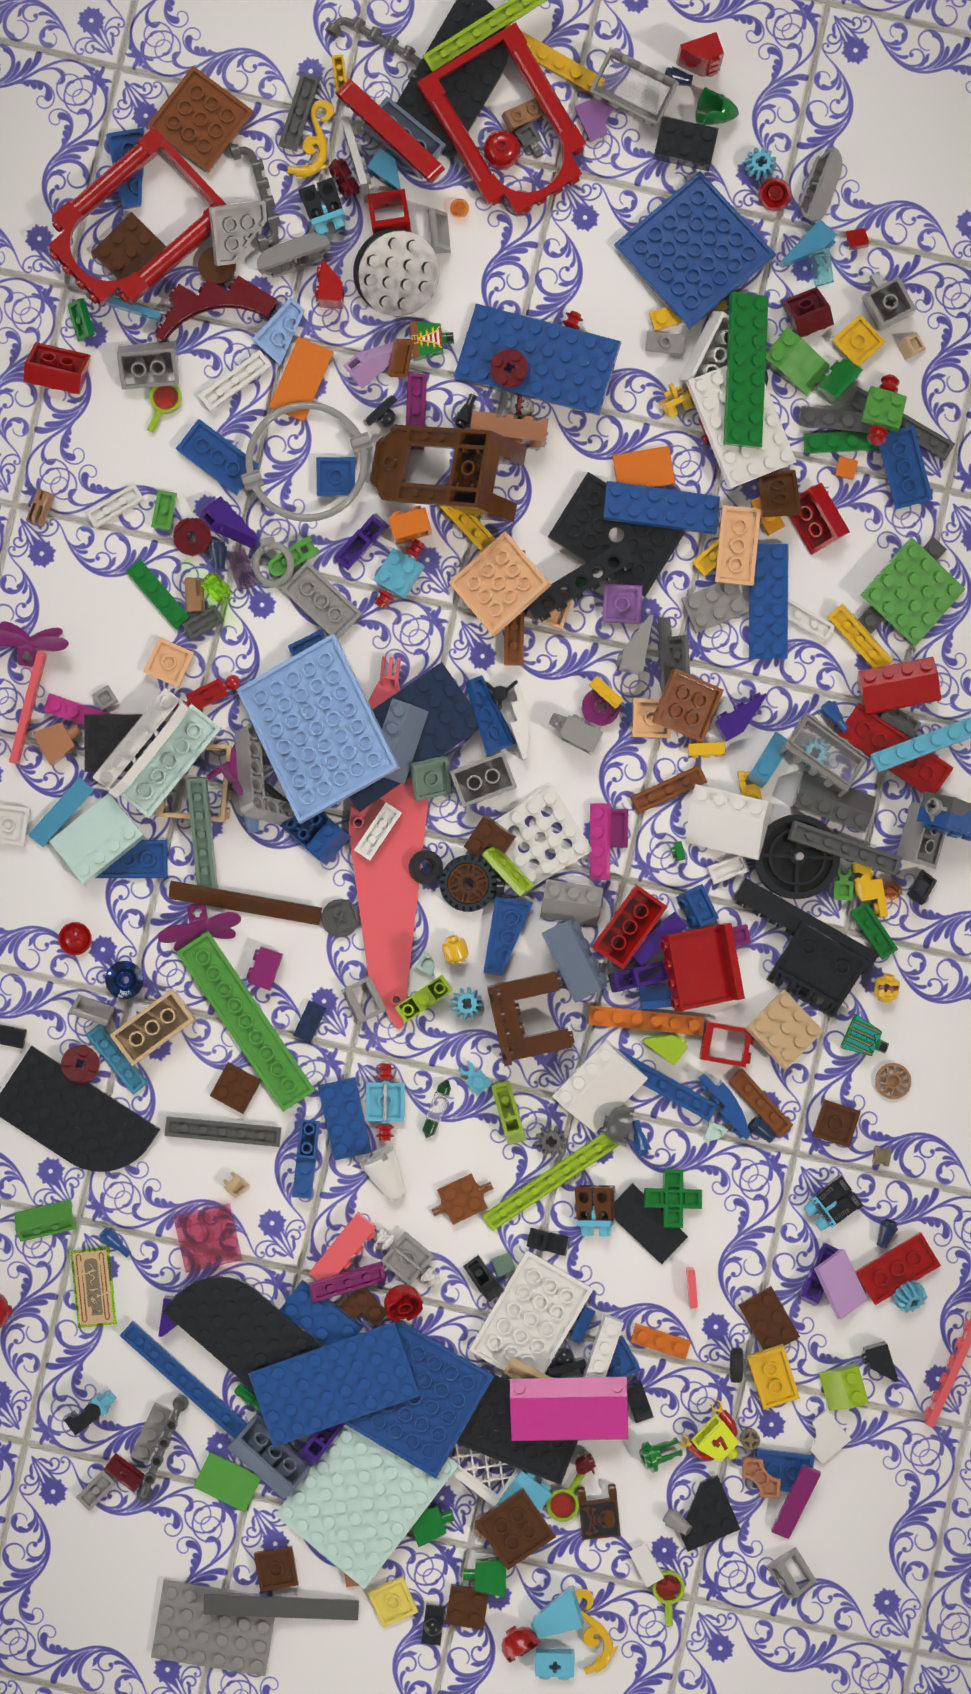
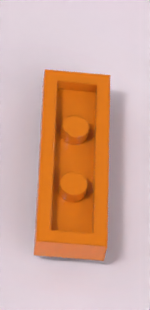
M636 1323L630 1343L686 1360L691 1340Z

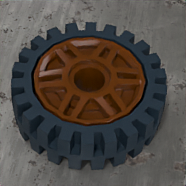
M463 855L451 860L443 869L440 877V890L443 898L451 907L463 912H473L482 909L492 900L496 891V876L492 867L482 858L473 855ZM471 878L474 885L471 889L463 887L464 879Z

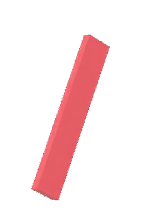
M38 650L9 759L10 763L17 765L20 763L47 658L45 652Z

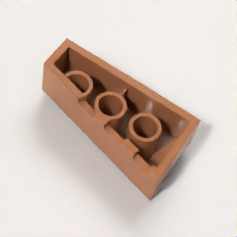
M472 411L470 429L491 430L517 443L529 445L531 449L540 450L541 447L545 448L549 418H542V421H537V419L531 416L518 419L517 416L510 414L499 417L497 413Z

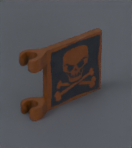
M608 1484L609 1498L587 1501L585 1487H578L582 1540L621 1536L616 1485Z

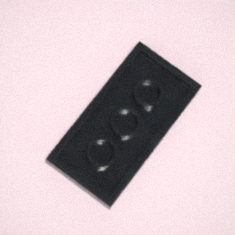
M633 1183L614 1201L615 1220L661 1264L688 1238L680 1228H663V1212L659 1208H644V1193Z

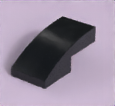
M530 1228L526 1246L566 1256L571 1237Z

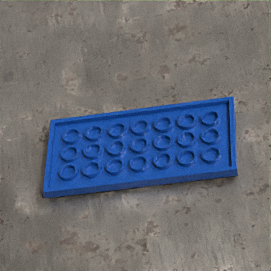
M476 304L454 377L599 416L621 347V341ZM505 349L519 350L529 363L528 376L516 388H505L497 384L491 376L490 365L492 357ZM508 364L505 371L512 373V369L515 366Z
M395 1321L248 1373L273 1447L420 1396Z

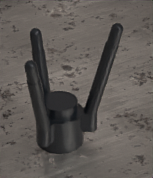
M517 680L513 681L506 688L503 686L493 687L489 682H485V685L493 692V698L498 701L499 710L502 709V701L507 698L508 692L518 683Z

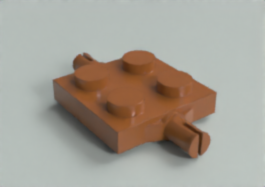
M471 1173L437 1189L442 1205L431 1209L434 1217L445 1212L454 1225L488 1209L483 1193L494 1189L493 1186H490L492 1185L491 1182L480 1186L476 1183Z

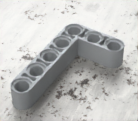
M250 723L235 733L238 781L243 789V795L239 794L240 810L247 817L280 824L292 818L294 812L290 803L265 796L261 741L253 724Z

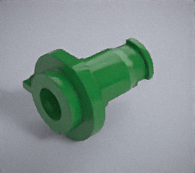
M675 1437L671 1441H664L653 1446L648 1441L642 1443L639 1453L645 1469H650L654 1473L658 1471L659 1464L670 1461L676 1456L681 1457L683 1455L682 1449L664 1456L660 1452L663 1448L679 1443L678 1439Z

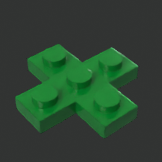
M663 1169V1188H644V1208H663V1228H683V1209H702V1190L683 1189V1170Z

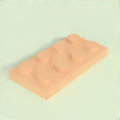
M722 506L715 572L716 583L754 585L761 509Z

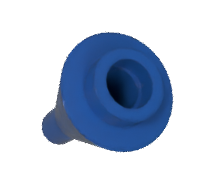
M829 700L821 706L822 710L820 713L834 724H837L843 733H846L849 727L843 721L836 701L831 702Z
M640 1120L632 1121L635 1133L633 1154L637 1153L638 1156L648 1155V1151L652 1149L642 1132Z
M106 1227L99 1236L101 1238L99 1242L118 1250L126 1258L131 1254V1251L123 1245L113 1227L109 1229Z

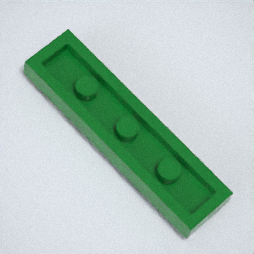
M851 431L803 435L804 454L876 451L880 449L879 445H873L867 439L870 433Z
M141 559L126 571L176 630L191 618Z

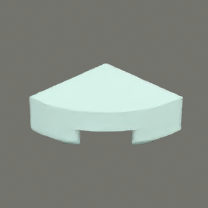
M423 951L415 968L433 976V960L428 953Z
M710 1121L703 1139L708 1141L717 1140L727 1133L728 1128Z

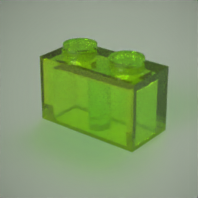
M216 572L207 574L202 580L204 583L201 586L220 606L234 594L233 590Z

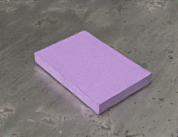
M845 1249L838 1250L814 1268L837 1319L842 1320L868 1300Z

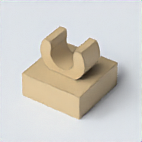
M231 1172L230 1174L233 1176V1179L230 1182L224 1179L225 1186L223 1188L227 1193L237 1198L249 1184L244 1178Z

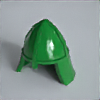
M707 87L702 90L696 107L697 124H724L734 120L739 115L737 106L725 95L716 93Z

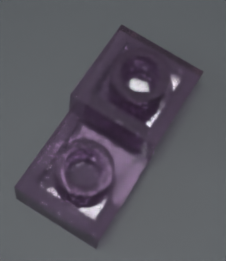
M245 548L227 553L238 591L257 586Z

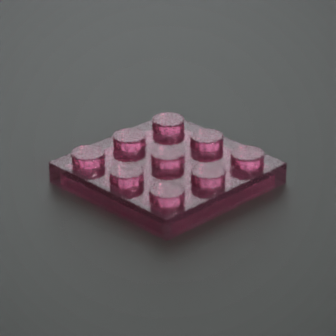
M230 1203L173 1216L186 1273L243 1260Z

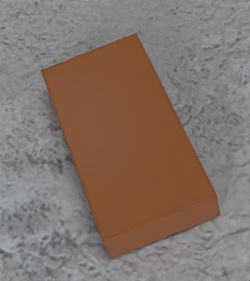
M394 338L387 373L389 377H407L414 344L412 339Z

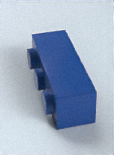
M584 1305L569 1340L581 1344L596 1313L594 1309Z

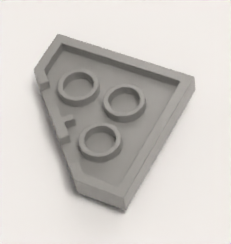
M265 201L209 207L215 266L235 264L238 261L241 253L255 238V234L267 222Z

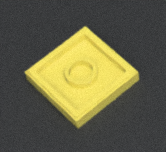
M403 1575L367 1592L383 1628L418 1613V1608Z

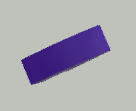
M377 513L372 514L334 558L349 570L390 526Z
M673 912L647 935L632 958L641 967L661 950V936L681 932L687 925Z
M664 961L610 973L608 978L611 991L615 993L666 981L668 973L665 970Z
M827 1243L822 1244L802 1286L798 1299L813 1306L819 1304L824 1289L814 1268L839 1249Z

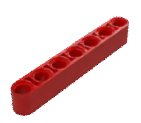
M348 79L336 92L338 98L429 183L432 184L445 170L444 166L355 82Z

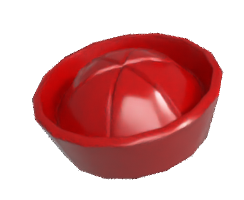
M777 177L764 181L758 192L761 205L766 210L773 212L784 209L789 204L792 196L788 183Z
M71 922L61 929L58 935V942L65 953L80 955L89 949L92 935L84 924Z

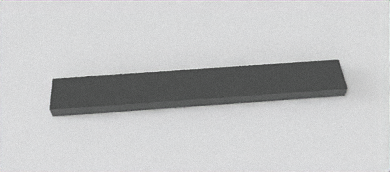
M204 1594L203 1615L358 1621L359 1600Z

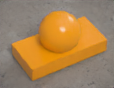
M760 497L750 502L752 508L761 509ZM761 511L760 522L768 536L785 527L780 516L762 517Z

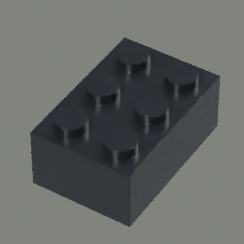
M663 116L653 159L709 172L719 128Z

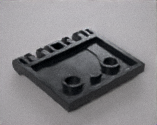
M802 921L769 972L766 980L773 984L780 973L781 975L775 984L780 987L786 977L791 979V982L786 987L788 993L798 983L799 985L793 996L806 1002L813 992L814 995L809 1005H815L819 996L825 1000L820 1005L819 1011L824 1012L828 1004L831 1003L826 1011V1015L833 1018L870 959Z

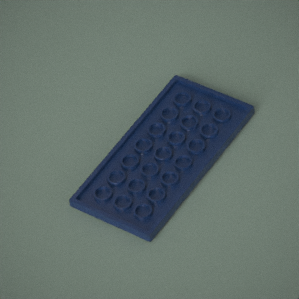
M442 662L372 710L381 729L383 728L392 698L429 711L412 763L440 757L479 730L472 704ZM411 768L409 769L406 780L411 777ZM382 778L351 795L349 798L357 810L361 812L401 783Z

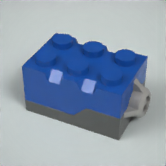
M924 791L916 821L923 823L924 828L935 829V832L946 834V836L957 839L961 837L963 840L971 841V803L955 797Z

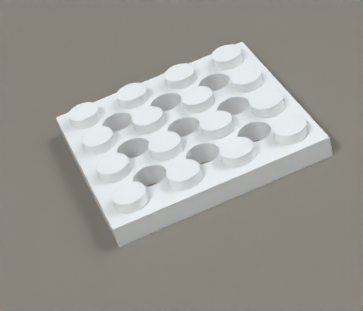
M554 786L549 787L494 820L506 830L511 826L519 828V835L516 836V839L505 854L534 885H537L591 852L589 843ZM544 806L551 807L552 815L544 817L541 814V809ZM527 816H533L536 819V824L533 827L526 826L525 818ZM558 822L562 825L560 833L552 832L551 825ZM536 833H544L546 840L543 843H537L534 838ZM563 839L571 840L572 847L569 850H564L561 847ZM521 842L528 843L529 851L527 853H521L518 850V845ZM547 849L555 851L556 856L554 859H546L544 853ZM532 858L539 861V867L535 870L530 869L528 866V862Z

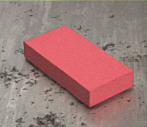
M689 1267L686 1268L688 1301L690 1309L698 1307L696 1277L694 1268Z

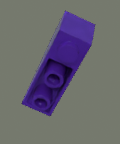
M221 496L206 506L199 516L212 531L251 549L259 540L255 531L248 527L243 518Z
M759 692L750 697L751 701L744 704L741 702L734 706L733 712L728 714L725 711L716 716L718 720L714 723L725 742L744 732L766 698V693L761 695Z

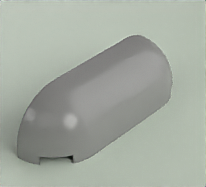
M836 147L828 148V151L821 157L817 156L802 192L799 207L801 208L802 216L810 221L817 222L824 217L841 175L842 156Z
M309 233L278 244L260 254L257 259V268L262 275H272L274 278L318 263L324 259V255L331 249L330 241L323 234Z

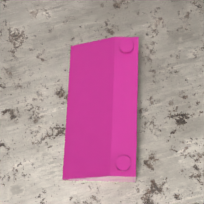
M627 1377L510 1379L512 1441L629 1440Z

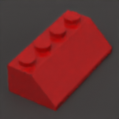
M933 656L858 671L857 684L866 715L940 701L942 699L938 671Z
M635 884L591 947L624 969L668 906Z

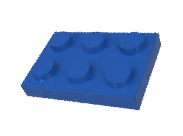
M756 1448L755 1456L762 1457L764 1468L770 1475L781 1479L780 1491L784 1492L790 1491L803 1464L811 1468L814 1467L815 1458L813 1454ZM752 1482V1487L758 1488V1486L754 1482Z

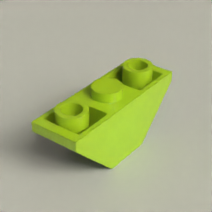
M441 975L401 1002L395 1009L404 1022L407 1023L452 992L453 989L444 976Z

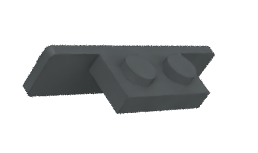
M659 617L657 631L659 633L660 688L663 694L672 668L690 674L688 635L671 636L670 618Z

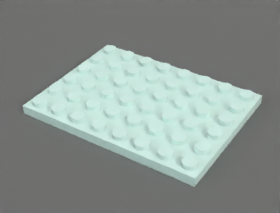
M344 1425L319 1461L310 1468V1471L285 1500L275 1515L365 1589L460 1464L449 1456L435 1479L349 1426Z

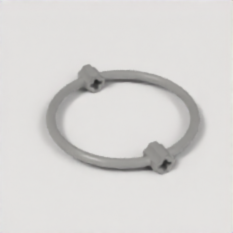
M317 402L292 403L276 409L256 427L247 446L245 458L246 473L241 475V479L246 492L253 490L258 499L279 516L301 522L320 521L340 513L358 496L364 485L368 470L367 450L372 449L373 446L368 432L361 434L356 425L339 410ZM295 410H318L336 417L353 434V437H350L349 440L354 454L360 453V472L354 488L341 503L324 512L298 514L277 506L261 490L260 487L264 486L259 469L254 470L253 468L254 450L261 433L276 418Z

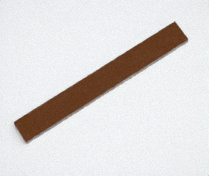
M171 881L169 886V899L320 926L321 907Z

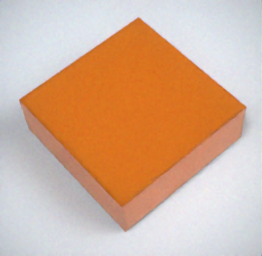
M840 456L834 476L854 480L858 461Z

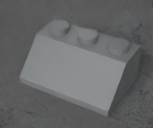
M176 341L118 346L117 359L122 390L179 385Z
M911 802L896 856L912 863L936 869L946 834L935 832V829L924 828L923 823L917 822L921 803Z
M546 879L540 917L562 921L575 917L581 924L597 926L603 888Z

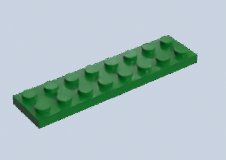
M740 292L730 293L723 445L762 448L769 296Z

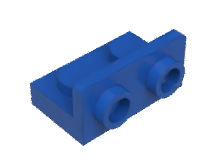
M703 884L676 896L678 905L683 910L687 924L692 930L701 928L719 919Z

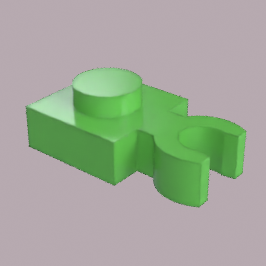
M839 867L837 872L839 881L834 880L832 900L853 901L854 882L848 881L852 874L851 868H848L847 874L843 875L841 867Z

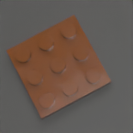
M672 668L651 722L703 743L724 689L681 670Z

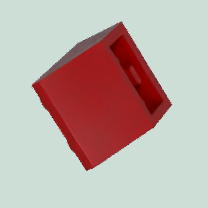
M321 261V267H317L316 275L319 286L315 287L316 302H319L320 308L343 309L345 291L343 282L325 261Z

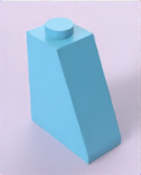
M574 1585L569 1586L534 1615L531 1628L536 1633L538 1639L583 1627L584 1620Z

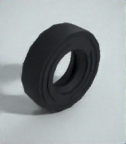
M419 851L413 855L409 862L411 877L417 883L424 885L436 882L443 871V862L440 856L433 851ZM424 860H429L432 864V871L427 875L422 874L420 871V864Z
M732 1348L730 1354V1380L733 1383H741L743 1378L742 1348Z

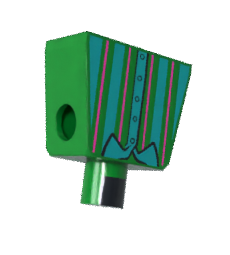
M854 1014L840 1048L872 1056L875 1050L885 1054L889 1043L880 1039L882 1035L880 1029L859 1015Z

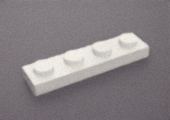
M259 350L201 393L199 397L211 412L272 366Z

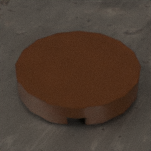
M210 247L201 254L198 268L205 281L210 280L217 285H221L233 278L236 271V263L215 266L213 247Z

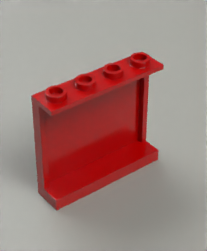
M723 923L661 936L660 946L665 956L664 967L668 973L667 985L671 990V1006L674 1012H684V1010L745 999L732 923Z

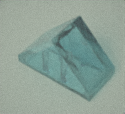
M829 248L810 253L807 261L815 287L834 282Z

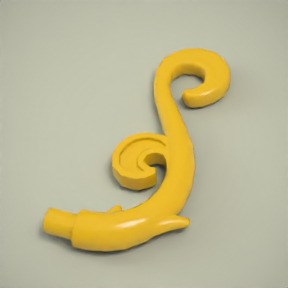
M318 100L312 105L310 116L317 137L309 136L303 142V151L307 155L317 153L313 146H319V154L316 161L309 166V163L298 167L288 166V174L296 175L299 178H307L328 168V165H324L328 154L327 141L316 118V111L319 108L325 109L326 115L320 118V121H329L334 115V107L329 101Z
M587 1589L576 1590L577 1599L585 1598L587 1605L584 1609L589 1610L594 1602L592 1593ZM581 1610L583 1619L592 1626L587 1628L583 1634L584 1643L589 1647L597 1646L600 1639L594 1638V1634H599L603 1641L602 1655L599 1656L598 1654L596 1661L592 1662L589 1666L583 1667L587 1675L592 1672L598 1673L605 1669L618 1646L613 1647L611 1637L601 1623Z

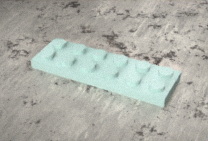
M191 704L178 727L120 796L150 819L222 728Z

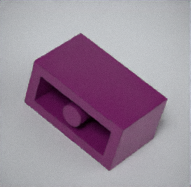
M262 946L259 950L256 949L252 959L255 960L253 968H249L246 976L249 979L248 983L270 991L283 953Z

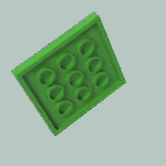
M909 538L860 596L912 646H916L964 592L965 588L915 539Z

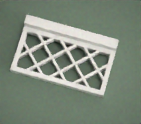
M456 1444V1456H451V1458H457V1462L460 1464L459 1458L470 1456L472 1468L463 1469L459 1465L452 1475L495 1507L500 1497L521 1469L512 1466L515 1470L511 1476L503 1477L502 1466L509 1464L501 1463L498 1460L499 1464L488 1465L486 1455H484L485 1466L474 1467L473 1456L482 1454L472 1453V1450L469 1449L470 1454L459 1455L458 1445ZM499 1466L500 1477L490 1479L488 1468ZM486 1468L487 1479H476L475 1470ZM501 1480L502 1488L498 1494L491 1490L490 1481ZM483 1482H488V1487Z

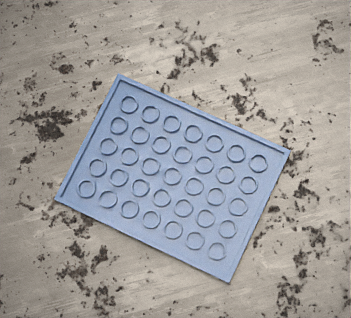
M334 633L236 689L298 823L302 824L400 768L347 656Z

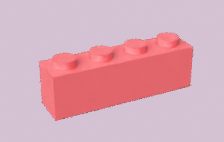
M358 1211L310 1270L309 1274L316 1280L339 1274L342 1269L346 1271L352 1263L350 1261L354 1254L358 1256L363 1250L362 1244L366 1239L370 1241L376 1234V1231H374L376 1225Z

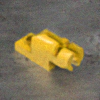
M857 863L851 864L852 872L860 874L858 878L853 879L858 899L860 901L875 899L876 903H873L874 914H878V918L887 917L888 911L882 878L873 880L874 873L871 868Z

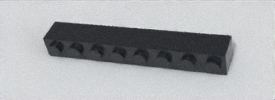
M743 878L732 897L736 900L735 904L744 909L748 906L753 909L751 913L760 918L762 916L769 918L768 922L777 928L779 925L786 928L785 932L791 936L794 935L801 922L805 921L870 960L862 973H869L879 953L747 878Z

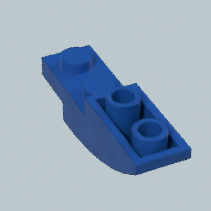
M702 1073L697 1077L700 1080L698 1084L705 1092L711 1091L713 1094L711 1098L719 1106L721 1104L724 1105L719 1110L721 1113L720 1119L726 1125L730 1123L735 1128L733 1132L740 1139L744 1137L747 1140L749 1138V1131L746 1119L733 1093L724 1082L721 1081L716 1086Z
M305 1119L300 1121L292 1198L312 1199L320 1121Z

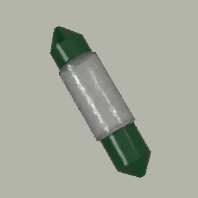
M447 1079L438 1085L428 1109L426 1121L422 1129L426 1138L435 1135L446 1108L451 1091L450 1083Z

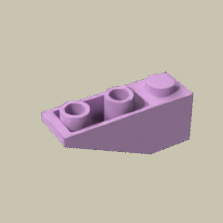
M393 342L357 353L343 365L353 381L361 388L370 384L377 375L385 371L389 366Z

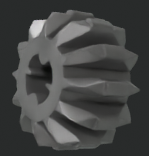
M548 1125L547 1132L542 1127L540 1130L543 1135L536 1134V1137L541 1140L535 1141V1145L542 1144L537 1149L538 1152L546 1149L544 1156L546 1157L548 1152L551 1151V1157L554 1158V1151H557L559 1155L562 1154L559 1147L566 1149L567 1146L561 1142H566L567 1137L560 1138L564 1135L565 1131L562 1130L557 1133L559 1126L556 1125L554 1131H551L552 1127ZM549 1136H552L553 1139H557V1142H554L553 1146H550L549 1143H546V1139L549 1140Z

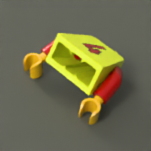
M717 1400L720 1404L719 1409H714L711 1405V1409L717 1411L719 1415L715 1414L691 1439L693 1443L690 1442V1437L686 1434H682V1436L687 1439V1443L684 1444L678 1440V1444L681 1447L687 1446L688 1450L700 1460L713 1461L716 1459L721 1462L726 1456L733 1460L739 1453L735 1448L738 1445V1440L735 1438L738 1433L736 1423L727 1410L722 1409V1403Z

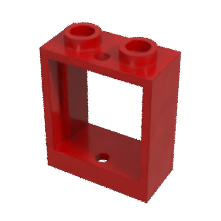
M405 189L367 194L373 235L390 228L411 231ZM403 206L404 217L376 221L374 209Z
M705 1021L699 1059L746 1068V1063L750 1064L751 1061L749 1047L753 1045L754 1038L743 1027ZM714 1028L746 1033L741 1061L709 1056Z

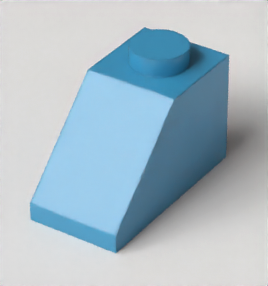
M380 148L368 164L367 172L393 190H399L401 187L396 159L394 158L395 155L387 149L383 151Z

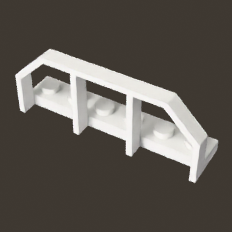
M164 688L92 777L108 789L111 795L117 798L130 786L178 727L189 709L188 705L167 688ZM177 704H179L171 719L159 732L157 728L161 725V723L165 720L169 713L174 709V707ZM154 733L155 739L142 755L136 758L135 755ZM132 760L134 765L114 787H111Z

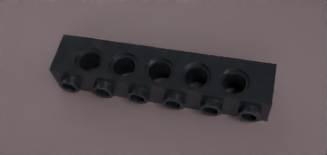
M623 540L552 583L545 592L528 606V609L536 622L538 620L543 622L551 617V612L555 610L560 612L568 607L566 603L571 600L576 602L583 598L584 592L588 590L593 592L601 587L599 583L606 580L609 582L617 577V572L621 570L626 572L631 569L635 558ZM616 558L619 561V565L612 568L609 566L608 560ZM600 568L603 575L596 578L592 575V570ZM576 579H585L586 585L583 588L577 587L575 584ZM567 588L570 591V595L563 598L559 595V590ZM545 598H551L553 606L546 608L543 606L542 601Z

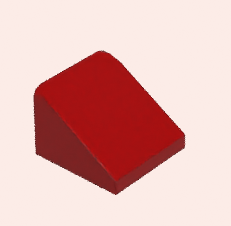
M865 228L846 231L849 250L867 248L869 246Z

